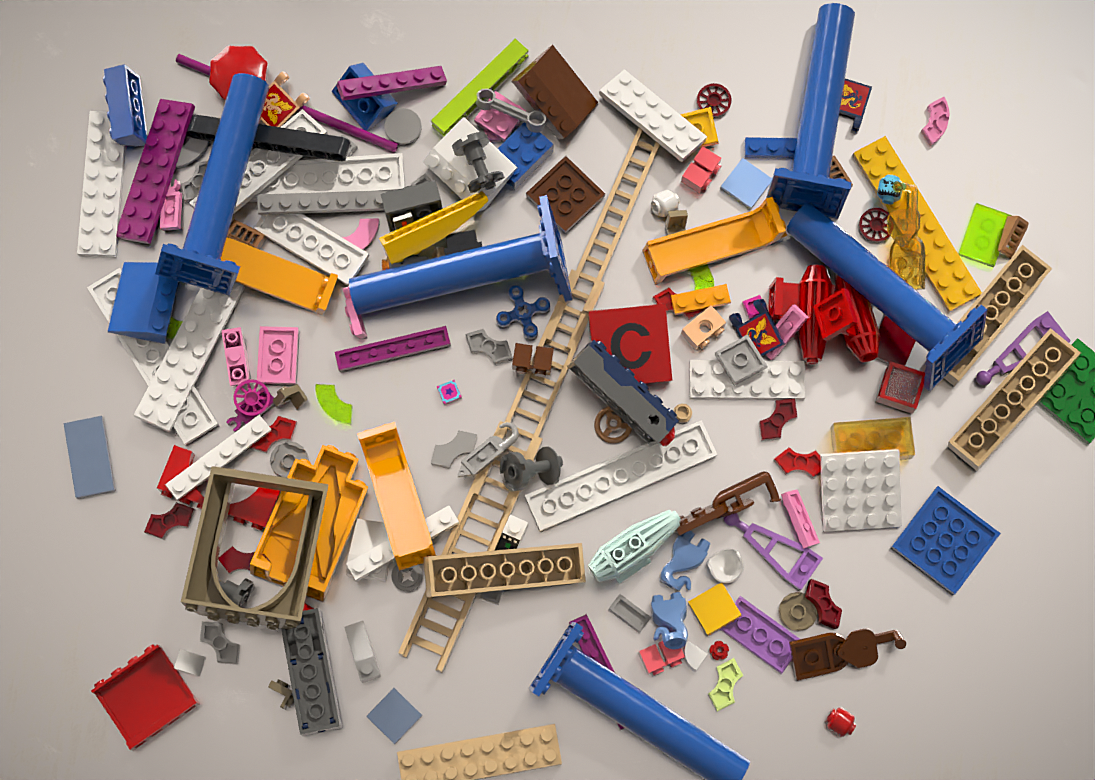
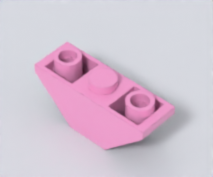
M241 327L222 330L230 386L239 385L241 382L249 379L248 357Z

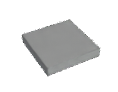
M749 335L715 352L716 358L734 386L767 368V364Z

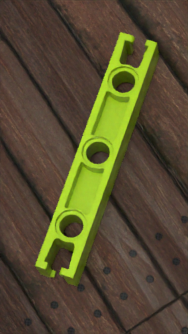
M515 38L431 119L432 127L444 137L462 118H467L478 107L476 105L478 91L481 89L496 90L529 57L527 54L529 50Z

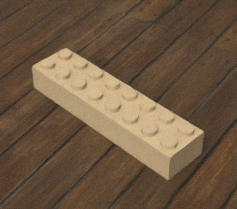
M1024 245L1017 250L957 322V324L960 321L964 322L968 318V313L973 308L977 309L980 305H983L987 309L983 339L944 377L954 387L1052 270V267Z
M1050 328L950 439L947 447L978 471L1077 361L1081 352Z
M582 543L423 557L427 597L586 582Z
M555 724L397 752L401 780H480L562 765Z

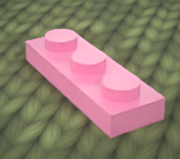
M792 305L776 324L785 344L766 354L771 360L776 358L809 318L796 305Z
M798 489L781 494L784 506L787 508L791 523L797 532L803 549L819 544V539Z

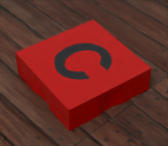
M666 304L588 311L591 341L602 342L610 355L614 354L621 361L619 364L624 368H629L635 374L634 378L638 382L673 381Z

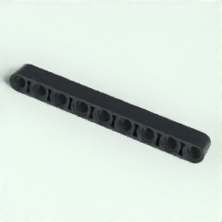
M192 115L186 133L191 138L214 142L220 118ZM259 124L252 148L343 162L347 158L351 142L340 136Z

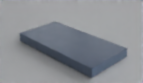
M97 416L63 423L75 497L79 499L115 491L103 417Z

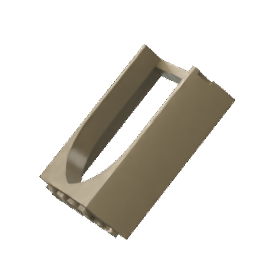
M212 466L181 598V603L185 606V610L207 616L208 619L218 621L219 618L227 619L229 623L239 624V622H245L252 627L264 625L271 630L297 628L301 623L329 484ZM241 484L309 495L296 560L287 583L269 601L249 609L239 607L224 593L219 583L217 571L219 552L234 485Z

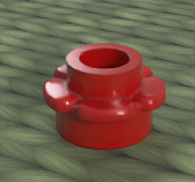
M716 641L714 645L710 646V653L715 660L727 658L729 652L727 644H724L722 641Z

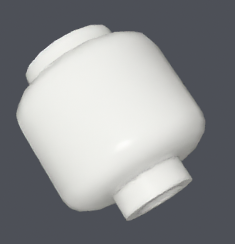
M670 190L660 192L653 196L651 209L654 214L666 217L668 211L678 210L679 197Z

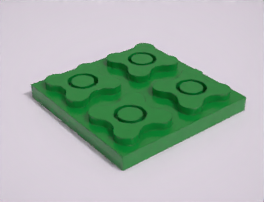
M1077 338L1071 345L1081 352L1079 358L1038 404L1089 445L1095 438V352Z

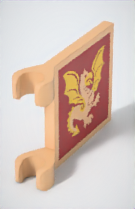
M281 72L269 85L261 115V120L265 125L283 126L310 99L307 94L301 93L296 101H294L281 87L289 79V75L285 72Z

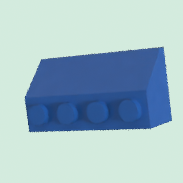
M125 64L104 69L103 83L107 92L105 99L109 108L107 116L111 124V129L109 130L111 138L120 145L145 146L148 136L140 76Z

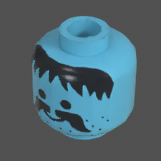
M886 175L880 179L877 196L882 199L883 203L893 204L901 199L903 183L900 181V178L895 175Z

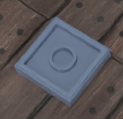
M393 688L366 717L396 744L423 715Z

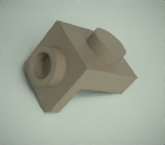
M687 210L668 211L665 223L667 235L686 230Z
M296 384L289 388L284 386L277 391L278 395L272 401L276 407L291 401L296 409H300L308 399L299 385Z
M279 679L277 682L271 680L268 688L285 696L280 707L284 710L287 707H291L294 698L292 690L287 688L289 684Z

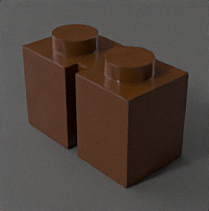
M515 343L512 370L519 374H527L530 371L539 377L550 375L554 348L536 346L534 365H530L533 345Z

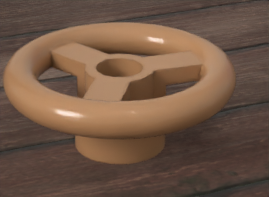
M608 406L597 414L594 421L595 431L599 438L605 442H622L630 435L632 428L627 423H622L618 415H613L612 412L614 411ZM606 414L607 428L604 432H602L600 428L601 418ZM615 421L617 425L613 427L610 425V422ZM625 429V432L619 437H608L612 431Z

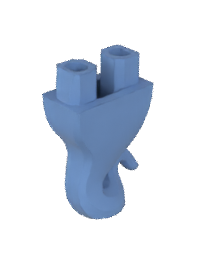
M688 531L680 536L678 535L672 547L673 557L664 566L660 574V581L676 591H679L684 584H686L687 590H691V580L687 576H680L678 579H674L672 575L699 567L706 558L711 544L703 538L697 546L692 544L691 540L695 535L692 531Z
M680 592L672 593L670 595L671 600H663L662 595H653L651 614L654 623L659 626L655 631L654 641L658 640L659 636L662 635L665 647L669 649L684 647L688 640V631L683 622L687 616L686 599L682 597Z

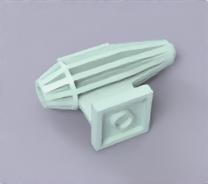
M667 510L630 526L601 546L589 563L588 568L598 582L616 579L620 585L652 562L649 557L680 526L679 521H681V518L676 511L671 512Z

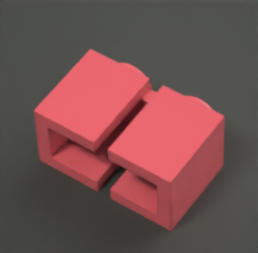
M703 146L693 159L694 163L691 162L681 179L682 183L699 194L703 189L706 190L712 181L710 177L713 174L717 175L722 167L720 165L721 157Z
M663 641L659 642L658 646L665 662H663L656 644L640 650L638 654L647 674L653 673V676L664 672L663 668L671 665V668L682 664L681 660L685 658L682 649H669L665 647Z

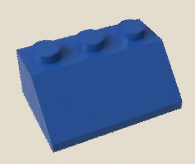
M364 63L349 66L340 80L374 76V74ZM337 84L332 90V93L366 131H369L384 120L398 104L391 94L342 101Z

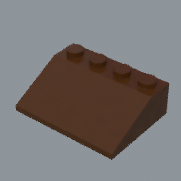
M554 45L548 47L511 81L535 111L544 113L546 116L545 124L557 139L566 138L598 103Z

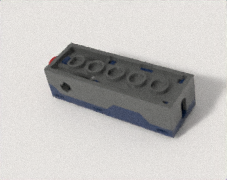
M593 340L588 343L567 367L650 446L658 443L665 447L669 445L675 438L674 426L679 422L676 418L677 414L672 409H667L662 405L663 401L654 394L653 396L648 391L649 388L642 381L638 382L634 378L635 374L629 368H624L619 364L621 362L619 358L614 354L610 355L602 342Z
M304 603L300 625L292 629L281 628L299 731L300 735L307 736L343 727L322 613L319 608L314 609Z

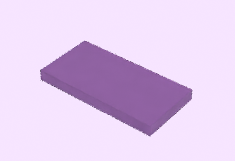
M739 596L735 605L742 617L720 630L782 674L792 660L789 642L799 640L800 638Z

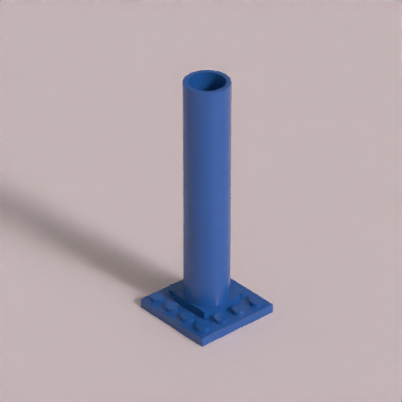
M828 3L819 8L792 171L787 168H775L766 198L773 197L774 202L778 204L780 209L796 212L804 205L812 203L829 218L834 219L839 218L852 183L842 178H829L855 21V11L844 4Z
M238 73L232 77L183 249H180L175 244H163L155 272L156 275L230 296L240 266H237L232 261H221V256L269 90V85L261 78L245 73Z
M547 195L539 197L541 205H537L542 219L540 220L541 225H538L540 232L538 234L349 278V290L356 313L358 315L547 270H549L551 278L554 277L559 295H563L565 302L573 300L562 239Z
M808 203L800 208L790 220L786 230L787 233L929 352L926 356L924 387L928 391H931L983 339L987 309L983 305H980L977 309L973 308L968 313V318L964 322L960 321L956 324L812 203Z
M575 622L569 624L530 685L529 689L537 696H540L541 693L545 695L551 685L548 683L551 679L703 779H743L750 764L748 759L573 646L572 644L574 642L578 643L584 633L581 631L583 627Z

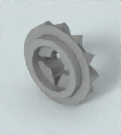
M396 564L391 574L393 584L404 592L413 591L419 587L423 579V573L419 565L403 569L402 571L406 573L413 569L411 577L414 580L407 579L403 581L404 576Z

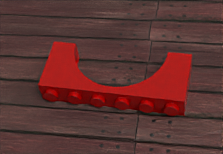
M176 445L173 446L157 489L161 492L160 495L172 498L173 495L165 484L193 464L195 454L192 451ZM259 487L248 498L231 503L228 516L232 517L236 523L244 525V522L252 524L251 528L262 531L267 526L281 491ZM194 488L182 497L179 502L190 505V502L197 505L196 508L202 510L204 496L200 494L197 488Z

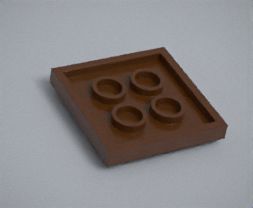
M567 156L561 159L526 192V196L536 206L541 205L539 197L547 195L556 224L565 234L605 197V193Z

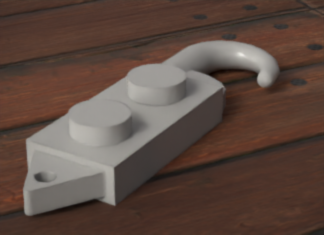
M509 422L501 424L499 428H510L512 435L505 441L498 436L489 437L461 460L458 478L471 475L474 477L498 458L518 439L519 432L517 427Z

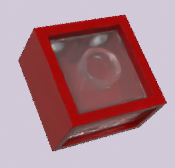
M890 361L886 367L876 402L913 414L917 409L923 390L925 372Z

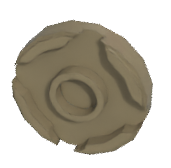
M802 592L790 593L784 597L778 610L779 618L783 625L797 632L810 628L818 615L814 604L806 599V594Z

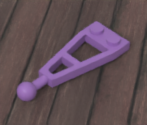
M1047 311L1033 320L993 362L995 364L994 367L988 371L978 372L976 381L979 385L985 386L991 382V377L1001 372L1003 375L1012 371L1027 355L1019 343L1033 328L1037 330L1041 337L1051 328L1068 343L1071 340ZM1013 350L1020 358V361L1006 366L1002 360Z
M737 513L724 517L725 524L736 526L745 532L743 537L784 580L800 591L823 559V557L810 548L803 549L800 543L754 523L748 526L739 519ZM753 531L771 538L765 549L751 536ZM777 542L803 553L789 574L769 554Z

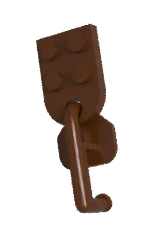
M762 471L720 491L713 500L712 505L703 509L701 507L695 508L686 517L683 515L679 516L681 518V521H679L680 526L674 533L680 536L715 518L729 516L752 506L754 500L750 498L741 500L740 495L764 483L771 497L770 502L781 501L771 475L767 471ZM735 497L736 501L727 506L725 501Z
M863 628L852 631L846 639L838 633H825L791 641L789 646L795 678L799 681L837 672L843 669L848 662L857 668L871 666L878 660L877 644L894 640L896 648L904 649L907 643L898 630L874 634L872 630Z

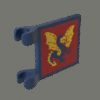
M845 78L840 113L855 118L851 130L858 132L872 86Z
M757 299L753 302V305L760 313L759 315L743 323L740 313H733L729 316V320L736 328L740 338L749 335L760 355L764 356L785 343L768 312L765 300Z

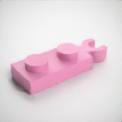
M174 180V186L172 187L170 183L161 210L160 229L162 231L177 230L181 227L182 193L179 192L181 185L178 180Z
M349 286L343 288L347 305L345 306V312L347 317H350L352 323L349 325L351 333L359 339L366 338L367 334L363 319L354 309Z

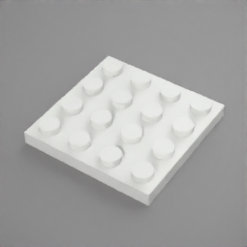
M898 449L820 454L824 532L902 527L900 453Z

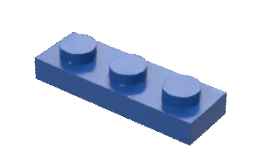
M745 137V157L794 158L797 138Z

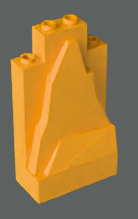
M322 445L314 465H311V462L306 459L298 460L295 458L287 477L329 484L306 596L324 602L333 574L368 492V486L364 482L352 480L359 459L354 454L340 452L331 445ZM281 491L251 560L250 574L283 587L287 583L294 568L309 495ZM262 554H265L270 562Z

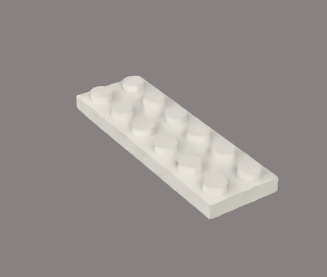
M623 70L599 91L601 97L681 162L707 140L705 134L626 70Z
M301 213L262 215L254 227L255 230L265 234L268 239L325 273L338 275L337 280L349 286V278L356 277L370 256L366 251Z
M690 360V399L784 400L795 398V400H804V361H765L767 364L766 369L734 386L718 360Z

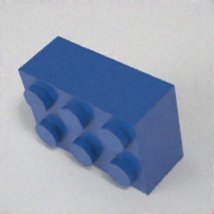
M525 122L498 148L517 167V170L506 182L514 190L553 153L554 144L542 133L528 130Z

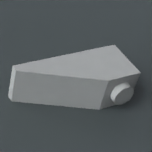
M364 621L345 626L360 681L365 683L381 677Z

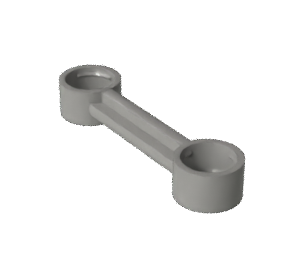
M490 89L478 91L476 99L478 108L482 110L493 108L523 121L531 132L538 133L544 130L546 122L544 113L540 111L526 112L495 98V93ZM487 97L490 98L491 101L485 102L482 101L480 98ZM537 119L540 120L542 123L534 124L531 122V120Z

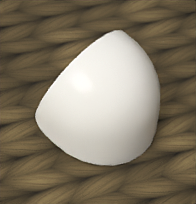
M732 548L715 553L707 562L713 577L722 583L734 582L741 576L744 569V564L738 550Z

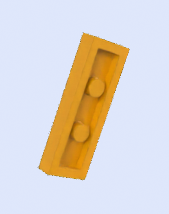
M727 284L671 295L675 315L731 303Z

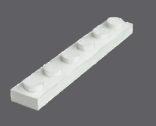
M258 415L166 483L165 486L177 501L209 478L212 466L224 467L271 432V428Z
M450 506L425 519L431 539L459 524ZM388 539L346 563L356 582L395 560L390 540Z

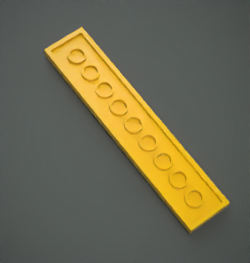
M884 136L854 152V159L876 195L879 181L886 175L898 176L900 181H902L903 191L899 201L893 204H885L882 202V199L879 198L886 211L891 214L895 226L948 313L982 294L981 290L887 137Z

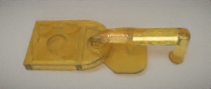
M897 181L893 184V189L897 193L901 191L907 192V209L892 211L887 219V232L895 240L890 249V269L915 290L925 289V246L918 237L920 229L918 190L914 185Z

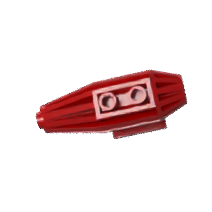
M823 265L807 266L799 284L784 282V278L776 277L769 286L768 312L774 324L785 315L792 305H796L809 317L798 332L803 360L807 361V364L816 365L819 361H822L827 343L822 338L813 306L837 292L834 291L835 285L832 284L827 268Z
M836 275L835 288L837 292L813 306L822 338L828 341L842 333L844 334L847 347L859 361H872L878 357L881 336L871 303L841 277Z

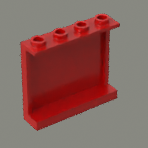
M152 644L147 647L143 655L131 658L127 662V666L122 669L121 667L115 669L111 673V677L107 680L102 679L94 684L95 688L91 690L126 740L128 748L132 751L200 705L179 672L174 669L173 663L163 648L158 644L156 646Z

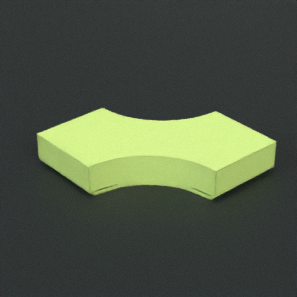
M734 658L716 667L718 682L708 695L717 712L735 703L733 688L743 674Z

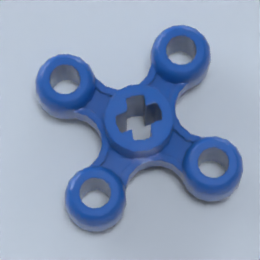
M513 285L510 287L508 294L510 299L514 301L515 308L510 312H499L496 316V322L500 327H507L511 322L519 321L523 324L524 336L527 339H534L538 334V328L533 324L531 318L535 313H546L550 309V301L546 297H540L536 302L529 304L523 299V289L518 285ZM517 291L519 294L514 295L513 292ZM544 303L546 304V306L541 307L540 304ZM525 309L526 313L521 315L520 311H523ZM502 317L507 318L506 321H501L500 319ZM529 329H532L534 332H533V333H529V332H527V331H528Z

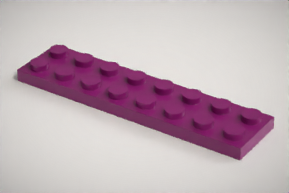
M166 99L159 100L117 227L116 237L118 239L151 244L187 134L191 116L195 110V106L192 103Z

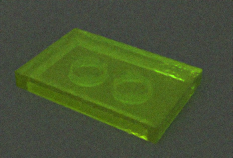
M976 203L958 253L959 256L994 268L999 255L998 248L1007 216L1012 215Z

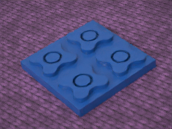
M937 486L891 548L955 595L1001 533Z

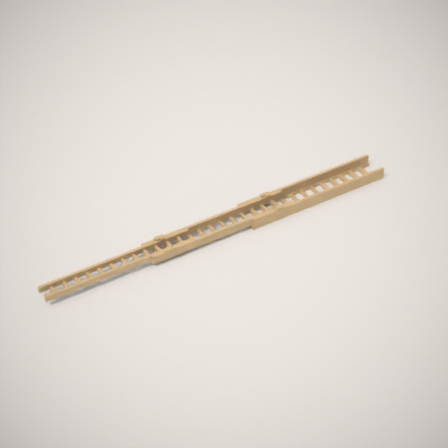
M640 128L636 132L577 270L571 269L568 276L572 296L586 301V304L581 312L567 306L569 301L565 302L563 295H560L538 345L544 347L546 344L569 354L564 365L552 361V367L561 370L557 382H553L544 377L535 376L533 372H527L505 422H499L493 435L504 440L507 431L512 430L508 427L499 428V426L506 422L511 423L515 412L539 422L534 434L517 428L519 435L532 439L527 451L514 446L506 449L509 452L521 453L526 460L531 459L534 462L542 445L543 438L539 436L569 368L567 365L573 360L588 326V311L594 310L605 286V283L601 280L660 147V144L655 142L654 146H651V144L639 141L643 132ZM636 146L651 152L647 163L632 157ZM629 162L644 168L640 179L625 173ZM622 179L637 184L633 195L618 190ZM615 195L630 201L626 211L611 206ZM608 211L623 217L619 228L604 223ZM601 228L616 234L611 245L596 239ZM593 245L609 250L604 261L589 256ZM586 261L601 267L597 278L582 273ZM579 278L594 283L589 295L574 289ZM564 312L579 318L575 329L560 323ZM556 329L572 335L567 347L552 341ZM535 354L530 365H534ZM530 378L554 388L549 400L526 391ZM522 396L546 405L542 417L518 408ZM495 459L475 476L457 517L459 524L453 527L441 555L467 553L455 548L460 535L488 546L487 551L496 550L503 529L522 491H510L503 483L487 477L492 465L500 468V461ZM484 483L508 492L503 505L480 495ZM475 500L504 511L499 524L472 513L471 509ZM467 518H472L495 528L496 531L492 540L488 541L463 530ZM425 590L400 647L399 655L407 658L412 644L418 645L441 655L435 670L443 673L477 593L451 595L465 601L461 611H458L432 600L433 597H427ZM428 608L457 619L453 630L424 618ZM420 626L449 637L445 648L416 636Z

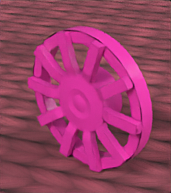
M248 379L236 387L233 400L236 408L241 413L254 416L262 413L268 407L270 393L261 381ZM250 383H256L254 389H251ZM244 384H247L248 391L242 387ZM258 385H261L263 389L257 392ZM240 389V390L243 391L245 394H244V395H239V394H237V392H238V390ZM264 391L267 394V397L259 396ZM236 397L244 398V400L237 403ZM259 399L266 400L265 405L261 404ZM246 403L247 405L243 410L240 405ZM256 404H258L261 407V409L258 411H256L255 408ZM249 406H252L253 412H247Z

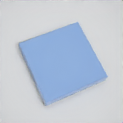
M742 158L720 188L751 210L770 185L772 178Z

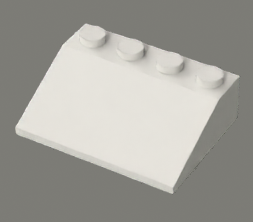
M464 117L440 140L423 162L462 200L483 191L489 201L479 210L482 211L492 202L517 170V167L489 142L483 147L487 157L484 163L488 173L501 171L505 178L495 182L496 186L492 189L486 190L484 187L475 193H470L468 184L478 178L473 165L468 164L465 155L456 156L452 149L453 143L457 140L462 139L464 141L468 139L467 135L479 132Z

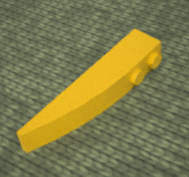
M483 191L478 192L380 237V242L390 263L402 262L406 257L417 255L422 250L448 236L474 216L489 201L488 197Z

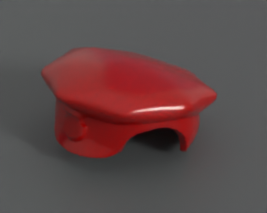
M227 46L210 62L209 83L220 94L221 98L226 100L232 77L235 74H250L266 81L268 63L253 46Z

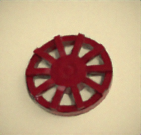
M707 84L700 89L697 95L699 110L711 107L713 117H721L731 106V94L721 84ZM715 87V91L711 92L709 88ZM718 88L723 90L721 94L717 93ZM705 90H707V92H708L709 95L707 96V95L703 94L702 92L705 91ZM726 93L728 98L722 99V96ZM700 96L704 97L707 100L700 101ZM721 102H728V106L723 105ZM707 103V106L702 108L701 104ZM719 106L724 108L725 110L721 112ZM714 108H716L718 113H713Z
M871 208L862 214L858 226L863 238L871 242H883L892 235L894 220L888 211L882 208ZM872 212H878L877 217H874ZM881 213L886 215V217L880 218ZM869 214L871 220L867 219L865 216ZM889 219L890 224H885L884 221ZM864 220V221L868 222L869 224H868V225H862V221ZM884 227H891L890 232L885 230ZM863 228H869V230L864 232ZM871 231L873 232L872 237L868 236ZM881 231L887 234V236L882 237ZM876 233H878L879 239H875Z

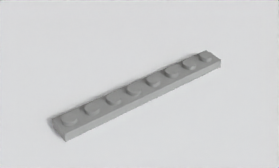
M389 190L258 194V215L383 211L381 194Z

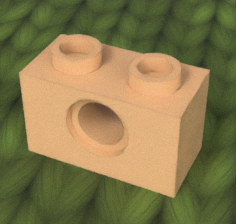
M710 306L682 329L681 334L695 350L699 347L703 349L711 342L710 338L714 335L718 337L725 331L726 322ZM707 326L710 331L708 333L701 332L700 327Z

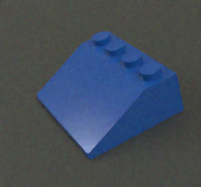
M124 262L108 333L165 344L179 281L156 275L158 262Z

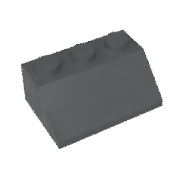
M426 181L419 185L406 186L395 191L389 190L381 194L389 231L395 230L393 222L395 217L411 213L415 222L443 209L436 181Z

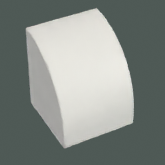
M687 641L684 646V660L687 666L696 672L707 656V653L690 641Z
M180 649L174 669L200 676L206 657Z

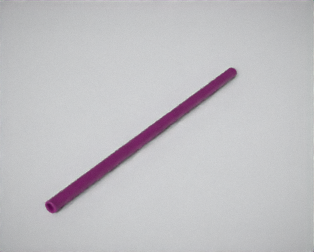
M182 54L177 55V63L210 76V66ZM305 105L296 111L300 112L303 109L309 116L319 122L394 153L397 151V143Z

